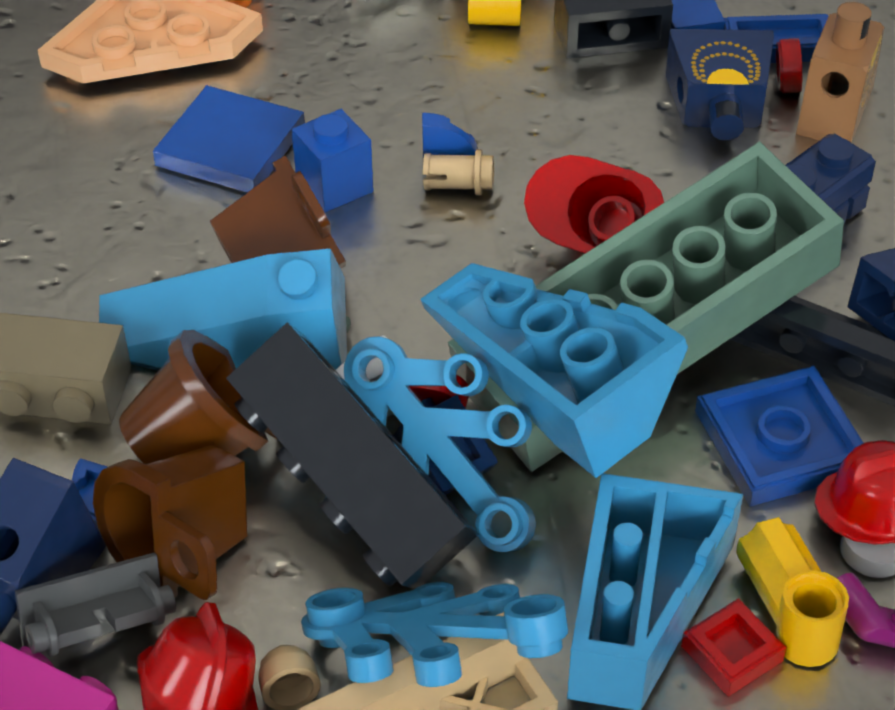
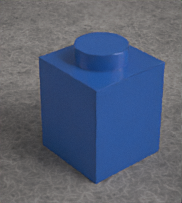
M342 108L291 129L295 173L300 171L303 174L324 213L374 192L371 139Z

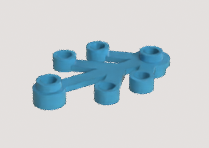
M384 337L365 338L354 345L344 363V379L385 427L388 407L403 424L402 446L427 475L429 474V461L431 458L477 514L475 522L476 531L479 533L480 541L487 548L497 552H514L524 548L532 540L536 529V520L532 509L521 499L506 496L499 497L450 436L491 439V441L500 446L518 447L525 443L531 434L532 422L529 415L523 409L512 405H500L492 411L428 408L423 405L409 388V386H446L453 393L474 396L486 387L489 378L486 364L476 356L460 353L448 360L410 359L399 344ZM379 358L383 363V373L377 381L371 382L367 378L366 367L372 359ZM470 362L475 368V379L469 386L462 388L456 380V373L461 365ZM513 413L519 421V429L514 437L505 439L499 432V422L503 416ZM500 511L506 512L512 521L510 532L502 538L497 536L492 529V519Z
M434 582L421 585L412 591L364 603L362 591L358 589H329L314 594L306 600L307 614L301 620L303 634L306 637L319 640L320 645L323 647H341L343 649L348 677L351 681L357 683L379 681L393 673L394 669L389 642L373 639L369 633L391 634L412 655L416 682L425 687L449 685L459 680L462 676L458 646L443 642L438 636L505 639L517 646V653L520 656L543 658L558 653L563 647L562 639L568 634L565 603L562 598L549 594L529 595L520 598L519 588L510 584L488 586L476 593L455 598L454 586L452 584ZM504 612V616H496Z

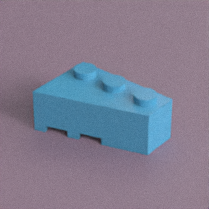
M601 474L571 646L567 699L632 710H641L682 639L683 632L687 630L734 546L743 494Z

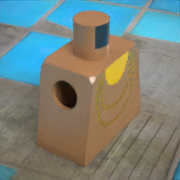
M845 2L838 7L837 13L829 14L811 58L796 135L821 140L826 135L835 133L852 143L874 86L885 29L880 22L871 20L872 11L865 4ZM832 81L849 85L848 90L844 94H830Z

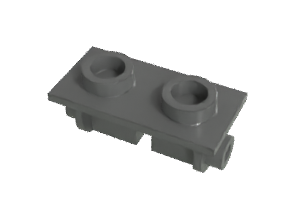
M155 552L15 590L22 647H30L33 654L46 652L49 657L58 655L60 648L101 637L115 631L118 632L152 622L155 626L163 624L165 622V615L176 612V601L172 589L169 585L160 587L158 558Z

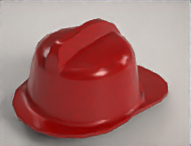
M576 155L551 159L537 169L526 186L524 199L528 221L540 236L556 245L584 254L665 203L661 190L649 177L597 159Z
M878 440L856 446L845 457L839 471L827 476L817 487L814 505L820 519L835 533L856 542L874 545L895 543V442Z
M205 602L196 616L176 618L163 629L154 646L147 647L138 655L137 671L140 679L144 710H258L253 688L256 664L254 644L248 636L222 621L216 603Z

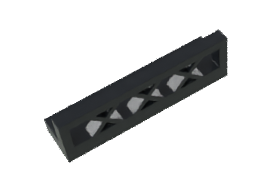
M793 296L730 339L801 369L815 366L821 377L895 407V341L871 325Z

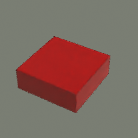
M739 598L683 632L681 645L728 697L782 663L787 648Z

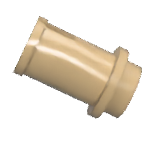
M476 149L475 155H431V153H425L423 158V175H426V178H423L424 190L472 189L475 191V195H482V190H493L494 156L483 155L482 149Z

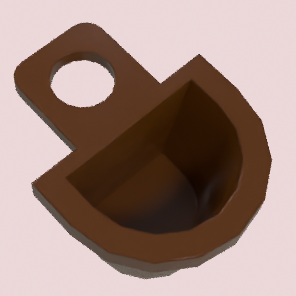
M286 155L272 163L274 170L272 175L210 220L211 226L231 263L267 254L331 248L340 268L342 269L346 266V260L331 236V226L326 214L300 171L295 173Z
M183 330L171 340L168 348L170 358L119 418L120 429L127 444L144 464H150L209 445L221 448L236 456L248 447L255 451L259 450L268 442L265 433L277 439L269 428L263 433L258 432L235 407L234 403L241 395L226 379L236 369L228 349L195 330Z
M209 445L150 464L127 459L103 469L94 483L93 507L98 529L109 553L116 563L155 552L158 558L160 587L169 585L174 597L178 596L177 587L179 586L202 600H207L217 593L216 559L247 537L245 461L221 448Z

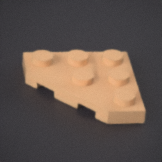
M96 0L40 47L38 55L42 68L83 84L235 58L263 31L262 15L259 12L225 0Z

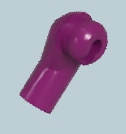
M845 573L837 577L846 587L849 596L845 620L855 634L866 642L895 648V609L879 606L854 573Z

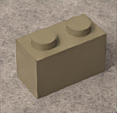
M0 313V413L10 416L27 415L63 419L74 423L91 422L111 425L132 369L123 325Z

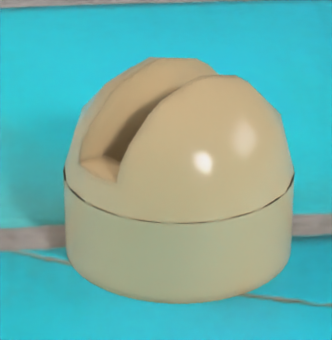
M280 645L269 651L260 662L258 681L263 700L269 707L276 710H295L309 704L318 695L321 686L315 662L306 650L293 645Z

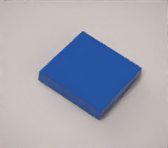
M206 85L154 148L155 166L248 193L268 178L273 171L272 163L282 158L293 144L291 129L305 123L304 112Z
M815 366L697 396L695 412L749 507L816 489L827 476L839 471L845 457L856 446L864 443Z

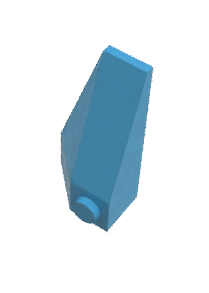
M331 248L267 254L99 295V323L123 325L132 365L159 371L170 358L168 348L171 340L183 330H195L228 349L237 369L287 322L304 334L335 370L345 362L347 357L345 276Z
M474 263L469 264L420 299L424 309L467 354L480 358L486 364L489 377L519 408L529 415L531 421L554 445L595 478L651 437L688 349L685 337L640 307L620 303L616 310L591 304L587 293L569 289L564 296L536 289L531 278Z

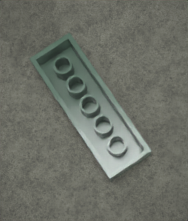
M759 141L536 285V289L562 296L569 289L587 293L591 304L616 310L620 303H625L644 309L685 337L688 349L678 373H680L840 266L844 220ZM454 339L448 342L451 357L456 354L466 353ZM470 362L464 363L458 368L456 374L470 385L475 379V368ZM490 377L486 387L480 393L469 396L480 411H492L500 405L518 407ZM513 413L503 416L499 422L500 434L505 439H510L518 432L519 421ZM533 422L532 431L527 441L518 447H511L531 472L562 452Z

